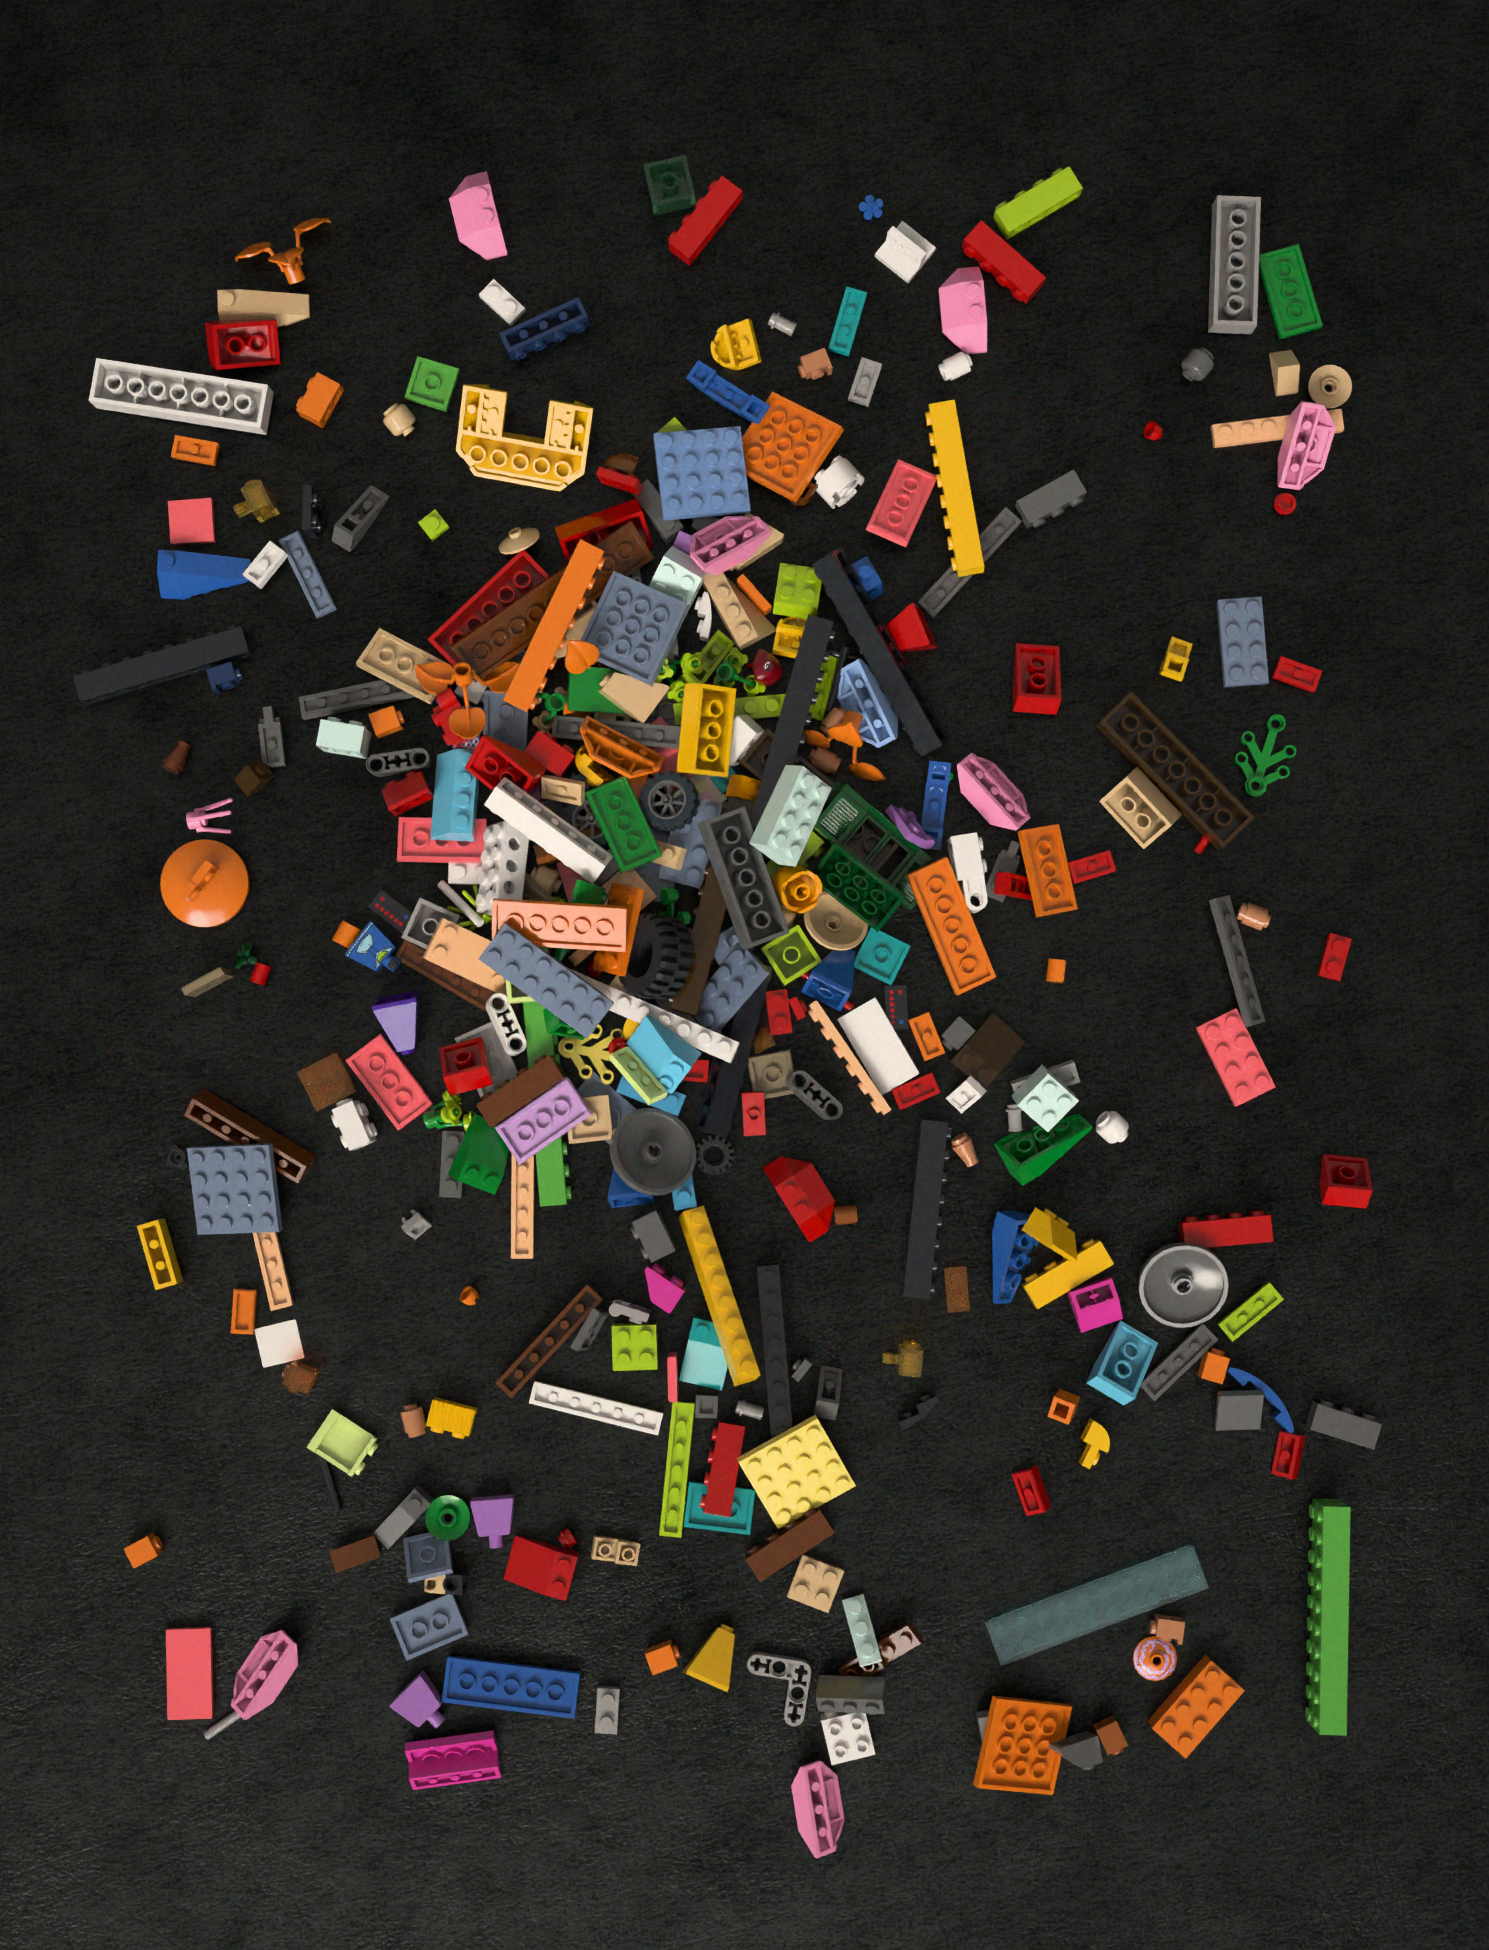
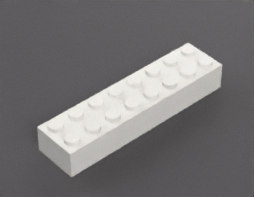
M96 358L89 401L98 409L266 435L274 392L266 384Z

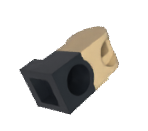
M465 1570L453 1571L451 1574L425 1579L424 1591L428 1593L463 1595L468 1590V1571Z

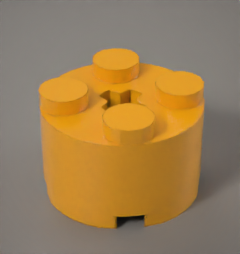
M797 863L796 867L784 865L771 876V882L777 899L788 910L796 913H805L814 908L818 903L819 894H822V883L817 875L800 863Z

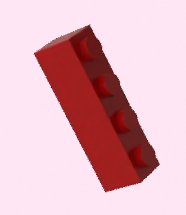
M721 176L718 181L714 180L708 188V194L705 197L702 196L697 201L696 209L693 213H688L685 216L681 228L678 231L675 230L668 239L669 251L689 266L743 199V191L724 176Z
M982 220L964 239L962 248H964L965 254L970 258L974 257L985 272H991L1001 286L1008 287L1018 301H1023L1027 304L1044 285L1046 277Z
M1264 1210L1250 1211L1248 1216H1242V1212L1228 1213L1226 1218H1220V1214L1206 1215L1204 1220H1198V1216L1184 1217L1185 1221L1178 1222L1180 1242L1196 1243L1206 1248L1273 1242L1271 1215L1264 1214Z
M719 1422L718 1428H713L711 1440L716 1441L714 1450L710 1449L708 1463H712L711 1472H706L704 1485L708 1486L707 1495L702 1494L700 1508H704V1514L730 1518L739 1467L737 1458L741 1455L745 1431L743 1426Z

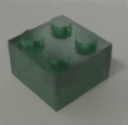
M686 155L643 164L654 216L695 207V193Z

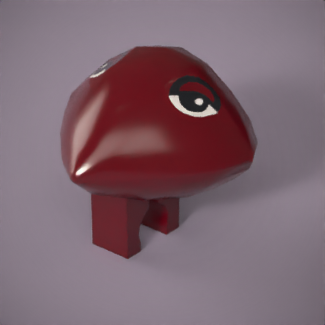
M763 649L758 650L754 662L746 665L747 669L753 668L755 680L764 686L777 683L783 676V667L779 660Z

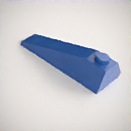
M158 550L157 576L161 598L185 600L198 594H207L220 588H228L250 582L243 573L250 566L251 559L185 551Z
M1012 1210L997 1211L992 1231L993 1303L995 1304L1011 1303L1022 1279L1020 1273L1024 1265H1028L1031 1260L1028 1257L1033 1245L1037 1246L1039 1241L1022 1231L1030 1214Z

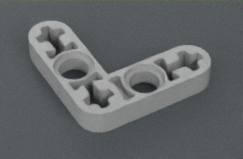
M763 1652L751 1653L747 1659V1667L751 1673L789 1680L784 1719L790 1726L800 1725L803 1722L811 1677L810 1664L800 1658ZM756 1658H760L761 1663L767 1664V1659H771L769 1671H766V1665H759L758 1668H754V1664L751 1661L754 1662ZM776 1661H782L786 1667L783 1672L778 1673L773 1670L772 1666ZM800 1665H803L804 1669L807 1670V1672L802 1673V1682L797 1681L798 1671L795 1670V1668L799 1669ZM801 1687L804 1691L801 1698H794L791 1694L793 1688ZM793 1703L798 1704L797 1714L800 1715L795 1720H791V1716L788 1715V1713L793 1712Z

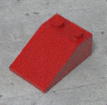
M276 319L205 322L210 367L222 370L280 364Z
M1016 643L1013 712L1056 715L1061 702L1059 646Z
M485 734L481 737L465 766L466 770L492 791L506 777L530 796L547 770L546 767L531 755Z
M515 1535L504 1579L545 1596L566 1601L579 1552Z

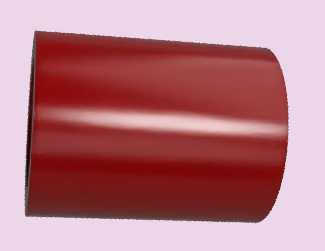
M256 962L250 981L265 986L271 967Z

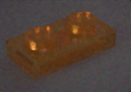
M966 1266L944 1268L947 1312L970 1311Z

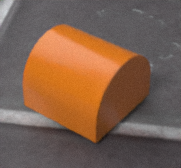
M342 920L332 940L349 949L362 930Z
M1048 959L1046 981L1064 982L1065 960Z

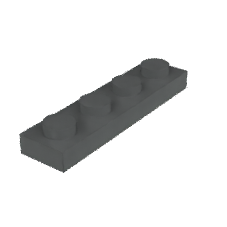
M1203 1323L1198 1325L1143 1378L1140 1387L1154 1401L1157 1400L1218 1339Z

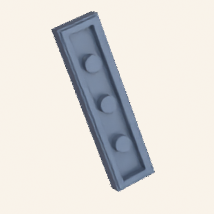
M296 531L279 539L316 618L318 619L337 610L300 532Z

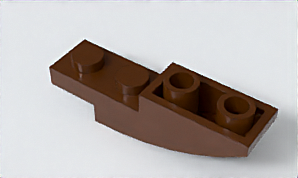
M909 1621L898 1629L895 1627L876 1639L882 1659L881 1662L860 1667L857 1654H855L841 1665L838 1671L842 1676L870 1677L884 1669L887 1663L920 1645L923 1639Z

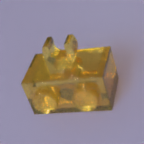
M260 479L250 480L245 483L244 487L240 488L246 502L233 506L239 518L251 512L261 523L280 514L270 491Z
M904 1340L903 1344L898 1343L897 1354L883 1352L882 1362L896 1364L898 1375L921 1377L923 1349L916 1341Z

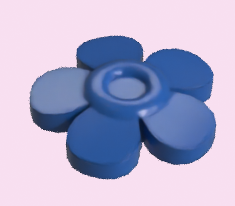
M867 195L865 202L859 204V210L864 212L863 217L866 220H871L873 216L875 218L882 216L880 208L883 207V201L878 198L874 201L872 195Z

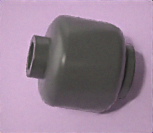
M1202 347L1191 350L1181 362L1184 377L1189 381H1193V379L1196 381L1203 380L1214 367L1213 355Z

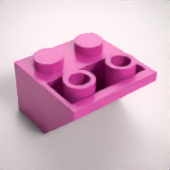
M656 1263L653 1266L648 1264L645 1269V1275L651 1302L670 1314L685 1291L684 1282L674 1275L670 1278L664 1274L665 1269Z
M1108 1276L1077 1286L1067 1292L1081 1333L1123 1319L1118 1294L1112 1278Z

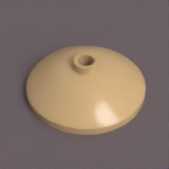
M825 891L819 894L816 906L804 913L805 925L810 935L819 944L832 950L842 951L856 947L862 942L868 930L867 923Z

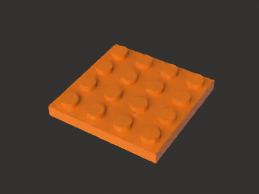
M772 392L765 402L770 405V409L759 425L751 423L742 437L746 477L797 502L844 429L842 426Z
M992 1696L973 1785L981 1789L1053 1795L1061 1756L1050 1749L1048 1743L1066 1738L1072 1706L1065 1703Z

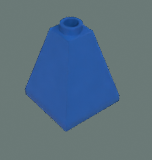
M853 948L842 951L832 950L811 972L801 993L841 1011L852 992L855 951Z
M613 1168L608 1192V1201L611 1208L655 1203L654 1195L643 1194L632 1189L619 1177Z

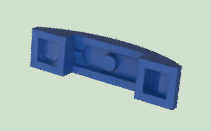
M699 360L686 377L690 383L711 399L759 425L770 409V405L753 394L751 396L717 375L715 370Z
M929 760L921 827L935 842L930 849L941 850L951 763Z
M1228 1365L1227 1372L1240 1385L1244 1386L1249 1381L1257 1390H1263L1264 1397L1276 1408L1271 1416L1286 1431L1292 1434L1294 1427L1291 1417L1275 1392L1252 1374Z

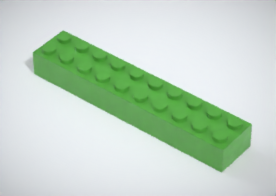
M1313 1498L1312 1505L1309 1506V1516L1312 1518V1527H1309V1540L1312 1541V1549L1308 1551V1560L1311 1563V1572L1308 1573V1584L1311 1586V1594H1308L1307 1603L1308 1608H1311L1310 1617L1307 1618V1628L1310 1631V1639L1307 1640V1652L1310 1653V1662L1306 1664V1672L1309 1676V1685H1306V1697L1309 1698V1707H1306L1305 1716L1306 1720L1309 1721V1724L1319 1735L1347 1736L1351 1507L1340 1499Z

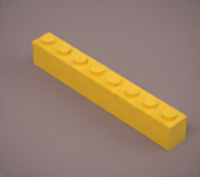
M955 399L929 404V412H925L927 426L931 425L932 433H929L930 445L935 446L936 453L932 454L934 467H939L940 474H936L938 488L942 487L943 495H940L941 508H946L947 516H943L945 529L950 530L947 542L949 550L953 549L954 557L951 558L952 570H957L958 577L984 573V562Z
M701 1206L683 1211L679 1221L734 1387L754 1381L760 1376V1372L705 1208Z

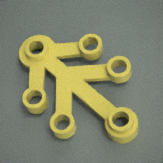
M599 1024L596 1026L600 1030L598 1034L591 1033L584 1040L565 1037L559 1042V1053L564 1058L572 1059L582 1079L587 1080L591 1078L592 1068L584 1064L580 1055L589 1057L600 1074L602 1083L608 1085L613 1082V1072L607 1070L601 1060L610 1061L611 1054L609 1051H604V1049L608 1048L609 1043L614 1039L613 1035L615 1033H619L621 1038H624L621 1029L612 1030L610 1036L591 1047L582 1045L592 1038L597 1039L601 1037L602 1027ZM567 1044H572L573 1049L567 1050L565 1046ZM582 1070H589V1075H583L581 1073ZM609 1074L611 1079L605 1080L603 1076Z

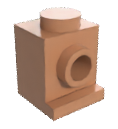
M825 348L800 357V365H798L801 377H805L806 380L809 378L813 380L818 379L825 372L829 376L832 374L833 369Z
M1155 1614L1154 1620L1150 1621L1149 1632L1155 1634L1161 1641L1171 1642L1174 1639L1177 1644L1182 1645L1185 1622L1181 1617Z

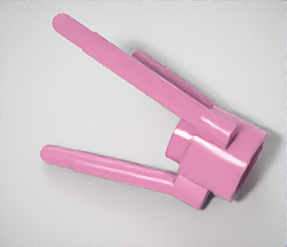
M228 798L202 808H196L193 812H187L186 821L190 830L196 829L197 833L230 834L231 830L205 827L204 825H208V819L230 815L232 813L230 810L207 814L206 811L230 803L233 799Z

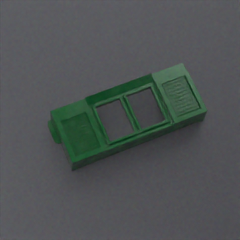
M840 782L835 783L813 829L830 844L833 845L835 841L840 843L868 866L889 839H893L907 852V855L886 880L907 895L901 905L905 909L912 910L917 901L906 874L934 862V860L919 846L906 840L894 824L850 786ZM869 818L885 834L866 857L861 859L846 844L866 819Z

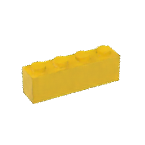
M1090 1239L1081 1245L1083 1248L1077 1251L1078 1261L1076 1264L1063 1257V1260L1057 1264L1055 1261L1043 1267L1045 1271L1037 1275L1035 1272L1025 1278L1026 1282L1022 1286L1035 1308L1043 1307L1114 1264L1101 1241Z

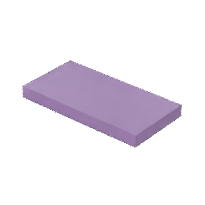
M567 1077L495 1127V1129L517 1162L522 1164L593 1113Z

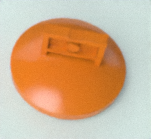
M196 840L181 846L168 858L161 874L160 885L163 900L174 916L193 926L214 927L229 921L241 910L246 902L250 883L244 861L232 848L214 840Z

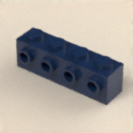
M579 297L499 334L510 360H521L529 352L543 350L547 347V344L553 341L560 342L573 332L580 333L587 328L586 326L589 325V320Z

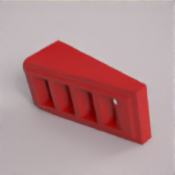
M1009 872L996 873L995 894L1032 900L1027 876Z

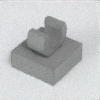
M411 1210L413 1217L409 1220L403 1217V1225L401 1227L406 1234L416 1240L432 1225L420 1213Z

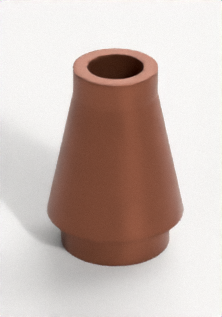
M179 740L177 745L163 759V767L174 774H179L184 769L191 746Z

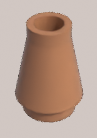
M962 1133L951 1140L952 1149L965 1162L967 1167H971L979 1162L970 1136Z

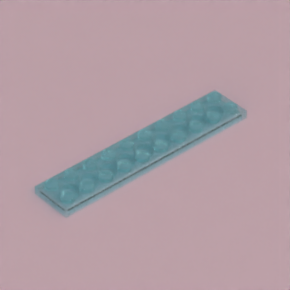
M1191 1544L985 1621V1625L999 1663L1002 1666L1206 1590L1209 1587L1195 1549Z

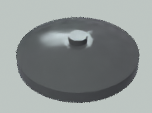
M643 1108L631 1112L618 1123L610 1139V1157L615 1171L628 1186L643 1194L656 1196L671 1193L680 1188L690 1178L694 1170L696 1148L692 1135L677 1117L664 1110Z
M1178 1242L1158 1249L1146 1260L1139 1274L1138 1291L1143 1306L1154 1319L1172 1327H1192L1206 1322L1221 1309L1228 1293V1277L1221 1260L1211 1250L1196 1243Z

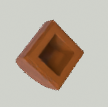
M856 1205L834 1207L835 1224H855L858 1221Z

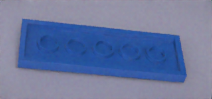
M448 1655L442 1702L574 1719L580 1671Z

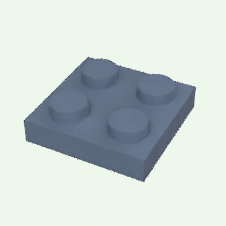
M430 1532L403 1538L409 1583L453 1573L450 1541L440 1540Z

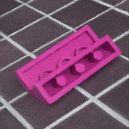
M494 1731L405 1743V1754L409 1761V1781L413 1790L501 1778L498 1745Z

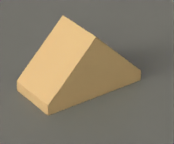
M1292 350L1270 353L1275 395L1297 394L1300 364Z

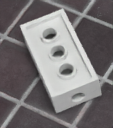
M507 821L486 827L483 835L485 843L484 851L481 854L482 869L478 878L480 886L479 894L476 897L477 913H486L492 916L493 898L522 900L529 839L521 831L509 825Z

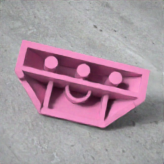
M487 171L466 176L449 198L459 241L486 260L508 255Z
M957 268L939 288L942 332L964 354L986 353L987 315L984 282L980 268Z
M1301 401L1289 416L1278 455V487L1300 490L1304 487V484L1312 480L1324 469L1336 426L1323 404Z
M726 516L692 535L690 557L704 572L718 576L750 558L771 535L772 531L758 516H752L751 518Z
M971 753L957 765L961 793L990 825L1016 831L1030 819L1023 794L995 763Z
M284 1630L261 1636L236 1674L234 1699L231 1701V1707L243 1720L249 1719L271 1705L298 1666L297 1644Z
M818 1760L800 1767L791 1785L798 1831L815 1858L836 1851V1843L844 1824L838 1776L824 1765L822 1761Z

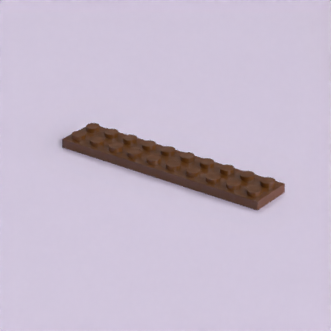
M627 521L593 545L604 551L602 556L606 559L601 569L596 568L593 574L596 580L591 590L586 589L583 597L587 599L582 608L603 594L613 571L628 577L654 559L632 521ZM568 563L451 644L450 647L460 662L469 664L471 670H475V673L482 679L527 648Z

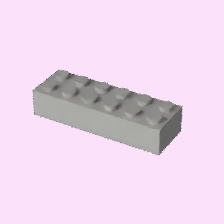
M1217 195L1212 205L1208 333L1252 334L1257 326L1261 197Z

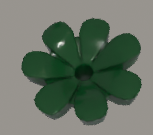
M243 942L241 950H236L235 956L238 958L234 961V968L239 969L242 965H246L247 962L252 965L256 963L257 957L250 953L251 943Z

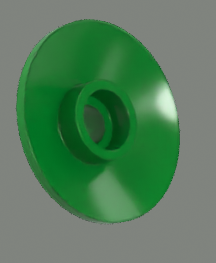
M440 1496L430 1504L426 1511V1526L429 1532L440 1540L450 1541L457 1539L464 1534L469 1526V1509L466 1503L456 1496ZM448 1513L453 1517L451 1522H446L444 1519Z

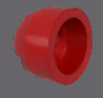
M1151 421L1144 429V437L1150 440H1158L1162 437L1161 432L1163 429L1158 423Z

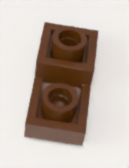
M374 1536L329 1551L335 1573L381 1557Z

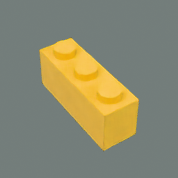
M165 1218L137 1226L155 1290L183 1282Z

